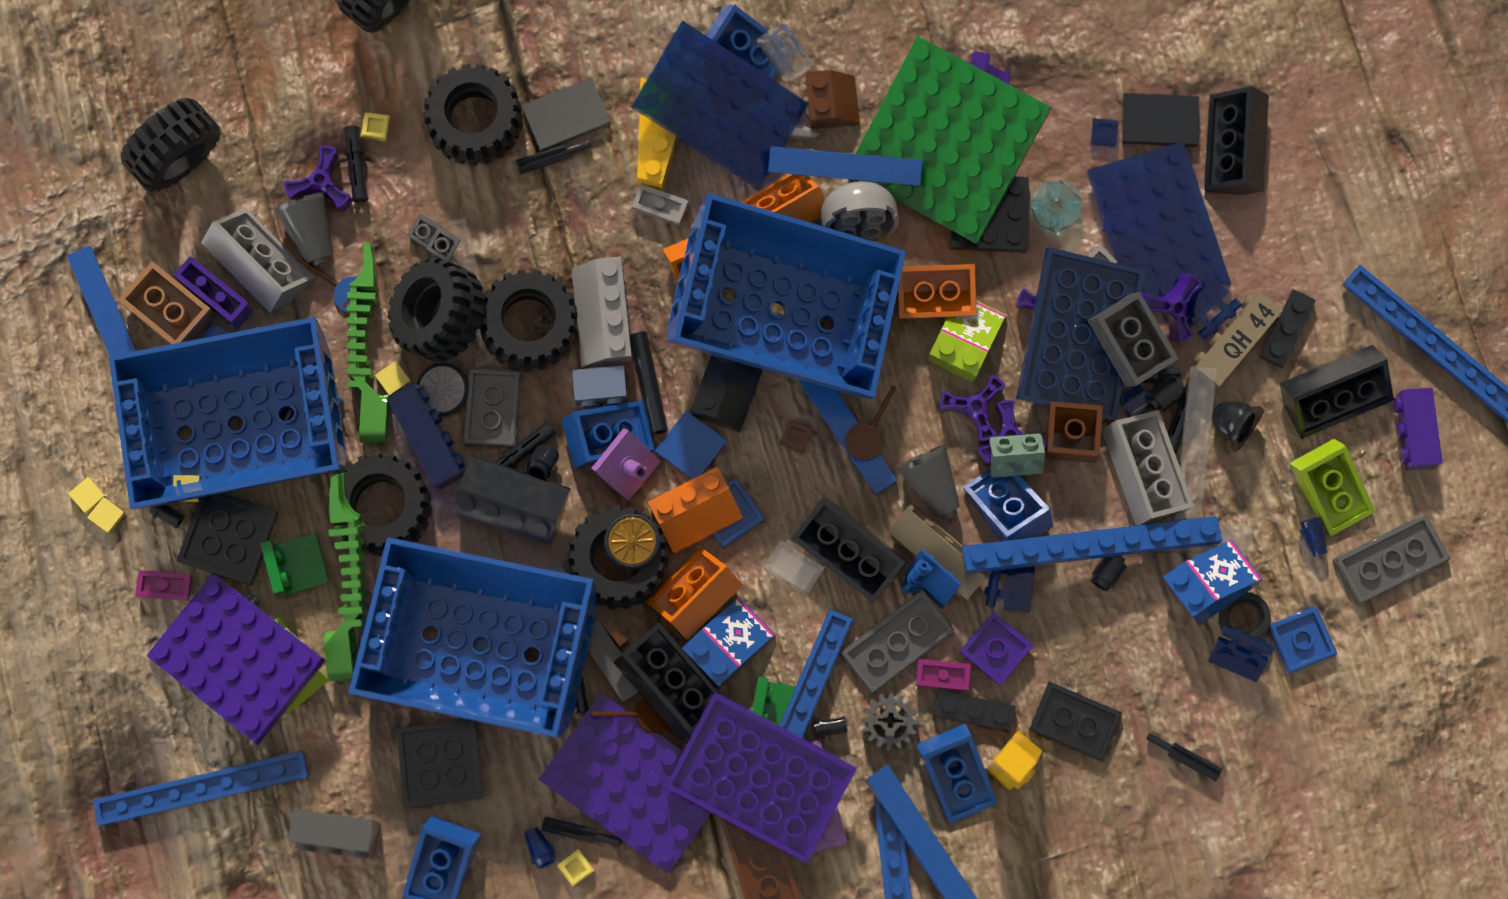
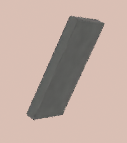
M1425 513L1334 558L1333 562L1357 606L1451 560Z
M921 590L841 651L840 655L870 694L873 695L949 637L955 630L924 590Z

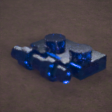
M1211 273L1202 282L1203 286L1193 293L1186 307L1187 323L1191 327L1198 321L1204 325L1198 332L1204 340L1210 334L1214 335L1220 330L1219 326L1228 318L1232 319L1237 314L1236 311L1243 305L1237 298L1229 304L1224 300L1231 291L1214 273ZM1217 305L1221 311L1211 319L1207 313Z
M1035 566L992 571L989 575L988 587H985L984 595L986 596L985 606L996 607V599L1001 598L1004 599L1003 609L1029 613ZM1000 575L1007 576L1005 590L998 588Z
M1225 625L1221 635L1230 639L1218 637L1209 655L1208 662L1257 683L1268 660L1267 656L1260 653L1263 652L1271 656L1275 646L1266 643V640L1261 637L1256 639L1243 633L1244 630L1236 627L1233 629ZM1239 643H1242V644H1244V645H1246V646H1249V647H1251L1252 649L1250 650V649H1248V648H1246V647H1243V646L1239 645Z

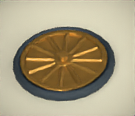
M639 514L623 515L614 520L608 527L604 539L605 550L609 558L618 566L626 569L641 568L648 565L659 551V531L655 524L645 516Z

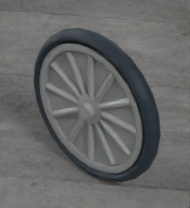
M433 364L427 367L417 380V400L420 406L429 414L442 417L452 415L459 411L467 401L469 391L468 380L463 371L453 364Z

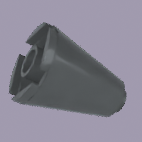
M323 193L304 196V199L292 200L276 207V215L306 262L313 263L314 267L329 262L327 257H330L332 253Z
M944 444L930 449L929 452L919 454L898 467L900 473L936 517L942 516L943 520L957 514L956 509L960 507L947 449Z

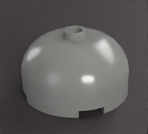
M852 182L838 187L827 196L821 209V223L823 227L874 242V238L885 233L890 236L899 226L897 205L893 196L887 189L872 182Z

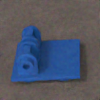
M921 549L904 572L906 578L902 582L901 587L903 592L907 594L914 593L918 588L924 590L943 609L962 583L951 572L944 569L932 555L927 554Z

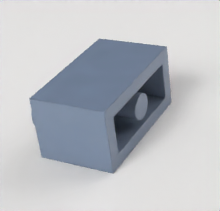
M624 365L572 370L576 406H581L582 409H592L597 407L596 404L607 403V406L628 401Z

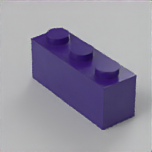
M191 256L173 275L182 286L237 330L254 311L246 300Z
M1433 387L1401 390L1396 395V398L1393 399V409L1395 413H1398L1399 418L1396 432L1398 438H1401L1402 448L1400 449L1401 463L1405 464V471L1435 469L1443 464Z

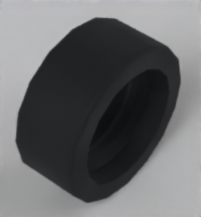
M1246 592L1218 613L1222 632L1230 640L1237 643H1250L1259 639L1268 630L1271 623V612L1267 603L1260 596L1251 592ZM1241 602L1253 605L1260 615L1258 627L1249 633H1241L1235 630L1229 620L1231 609Z

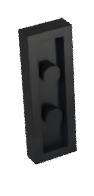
M1294 289L1291 291L1259 358L1281 369L1285 366L1316 302L1315 299Z
M938 690L933 717L1011 733L1016 706Z

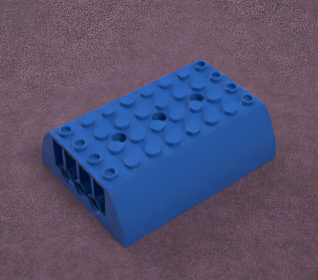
M708 193L698 211L689 234L666 330L667 341L671 344L868 400L873 399L876 394L906 251ZM725 289L731 290L735 296L734 301L728 302L724 300L722 291ZM772 304L782 306L784 311L782 316L773 314L771 310ZM821 318H828L831 321L832 328L830 330H825L821 327Z
M315 317L108 356L131 510L342 471L345 468L347 452L332 357L324 333ZM286 408L294 410V416L289 421L281 419V413ZM235 418H242L243 426L237 431L231 430V421ZM186 427L191 428L192 436L188 440H181V430ZM174 475L200 476L199 482L181 485V480H177V486H173Z
M387 537L349 693L560 738L567 730L573 718L597 610L595 582L589 578ZM431 627L436 628L438 631L437 638L433 641H426L425 631ZM480 638H486L489 643L488 648L483 652H478L475 649V643ZM532 648L538 649V660L532 663L527 662L525 657L527 651Z

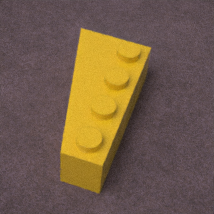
M641 77L638 186L640 187V184H644L664 191L690 101L689 90Z
M1017 731L987 766L985 771L1008 791L1013 787L1018 789L1027 783L1036 772L1033 766L1038 761L1042 750L1020 731Z

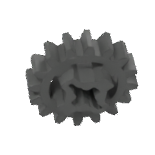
M890 692L888 699H885L882 694H879V702L871 699L869 702L872 708L865 707L863 710L868 717L861 718V722L867 724V727L862 731L863 733L870 732L871 735L868 741L877 740L876 748L878 749L882 744H886L887 751H890L892 745L895 744L899 750L901 749V741L909 744L911 741L908 735L915 736L917 733L912 729V726H917L919 721L913 720L912 717L918 712L917 710H909L912 702L909 701L904 704L902 702L903 695H900L898 699H894L893 692ZM886 705L885 711L881 715H873L879 707ZM896 706L900 707L906 716H901L896 711ZM888 715L892 716V720L898 722L893 724L892 728H888L887 723L882 721L886 720ZM873 726L879 727L884 732V738L876 733ZM899 728H906V731L900 737L894 739L895 732Z

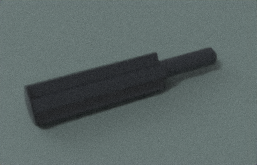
M589 140L569 147L563 144L516 160V166L519 173L523 174L569 159V154L591 148L592 145Z
M1151 733L1147 735L1146 739L1168 751L1169 757L1214 782L1220 777L1223 768L1177 743L1171 745Z
M546 816L541 825V831L593 844L595 841L621 846L622 843L620 838L597 833V829Z

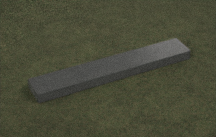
M558 559L543 568L567 574ZM596 616L588 652L621 701L625 703L639 692L613 663L622 653Z

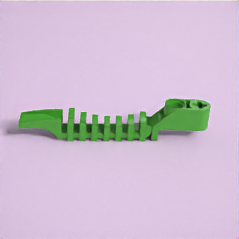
M363 243V268L360 275L350 283V292H347V299L350 302V305H347V312L350 317H347V324L350 327V330H347V337L350 342H347V350L350 355H347V363L350 365V368H347V375L350 379L355 380H348V388L351 391L362 392L359 426L360 443L387 444L390 397L389 395H377L368 385V379H374V373L371 372V368H362L370 367V360L367 359V356L359 355L369 353V348L365 346V343H359V341L368 342L369 335L365 334V330L359 329H370V323L367 322V318H359V316L373 317L374 313L370 309V305L360 304L378 305L379 298L375 297L376 293H363L377 292L374 251L370 243Z
M338 473L331 478L329 499L330 523L348 522V525L336 526L330 529L329 536L349 535V538L335 542V549L349 548L350 550L339 555V562L350 561L347 567L341 568V574L351 575L348 580L342 582V588H352V590L341 595V602L350 601V604H345L343 607L338 608V615H344L345 621L337 631L326 632L324 635L326 668L330 681L352 680L358 656L355 627L366 624L368 615H360L369 609L368 602H365L368 591L364 589V585L367 583V576L363 575V572L367 570L366 563H363V558L366 557L365 550H362L365 538L361 537V532L364 531V524L360 522V514L355 512L347 501L345 473Z

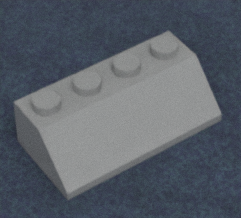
M247 208L213 221L201 242L270 313L289 304L315 278Z
M621 256L594 259L572 268L574 299L578 313L577 329L581 368L632 363Z
M1159 410L1117 420L1102 429L1135 525L1157 522L1194 507Z

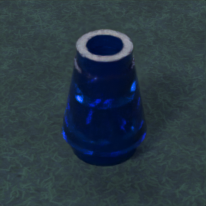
M1320 517L1300 522L1301 529H1299V532L1310 552H1312L1313 557L1328 553L1324 522H1321Z
M534 827L524 833L531 862L533 865H536L537 869L545 868L557 860L555 856L556 851L538 827Z

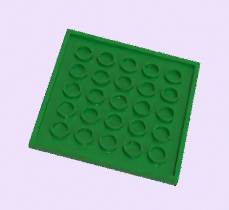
M917 36L855 154L923 160L921 186L882 182L872 183L887 189L893 198L968 240L979 244L1052 107Z

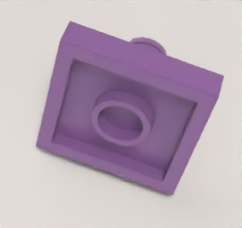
M623 428L591 469L623 499L629 501L661 461L630 431Z

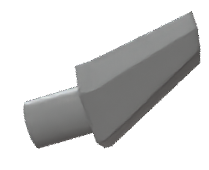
M783 121L779 130L789 135V140H816L821 134L820 131L798 123L793 126L786 121Z

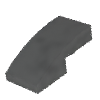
M423 214L418 215L407 235L425 246L426 250L447 261H450L461 242L454 234Z

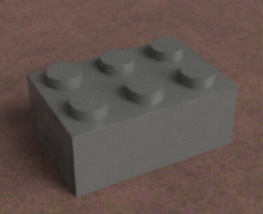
M1140 292L1127 295L1087 320L1126 387L1137 386L1179 359Z
M293 809L288 842L294 843L295 849L315 852V848L320 847L322 848L321 852L326 854L341 855L342 851H348V856L368 859V854L376 855L381 823L372 819Z

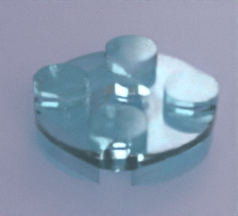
M1046 181L1035 190L1032 196L1030 211L1035 221L1041 227L1052 232H1060L1068 229L1078 220L1082 209L1081 196L1079 191L1067 181ZM1050 201H1061L1060 207L1062 210L1054 211L1051 209Z

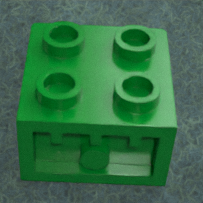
M316 534L276 545L271 540L260 543L272 590L278 598L329 583Z
M758 677L752 711L780 725L796 686L769 682V678Z

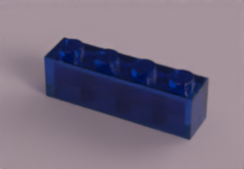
M412 382L388 396L386 399L433 487L441 490L462 478L465 473L464 467L467 466L462 455L460 453L456 454L453 449L454 440L447 430L444 432L440 424L443 420L437 409L431 408L428 402L431 398L426 388Z

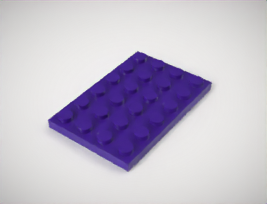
M214 573L146 655L257 745L261 743L326 661Z
M714 692L665 788L808 863L857 767L725 696Z
M600 693L538 780L662 870L669 873L711 812L665 788L683 751L658 733H648L642 729L636 717L591 716V712H627Z

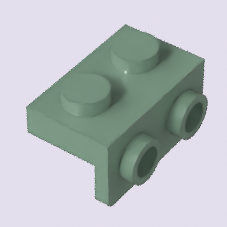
M1041 434L990 438L991 477L1043 474L1045 450Z

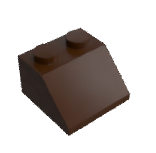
M834 70L809 71L805 73L808 117L811 129L860 125L855 76Z
M1051 401L1045 433V459L1096 463L1100 457L1103 406Z

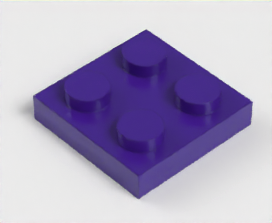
M992 612L959 653L1000 686L1034 645L996 613Z

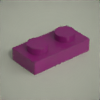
M138 570L135 596L138 598L190 601L193 576L183 573Z
M918 659L915 686L968 692L971 664Z

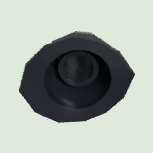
M1236 401L1221 403L1214 408L1212 421L1226 435L1232 451L1236 452L1247 441L1265 410L1261 406L1252 407L1249 404Z

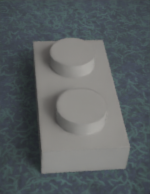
M640 184L632 204V209L680 226L689 203L688 200Z

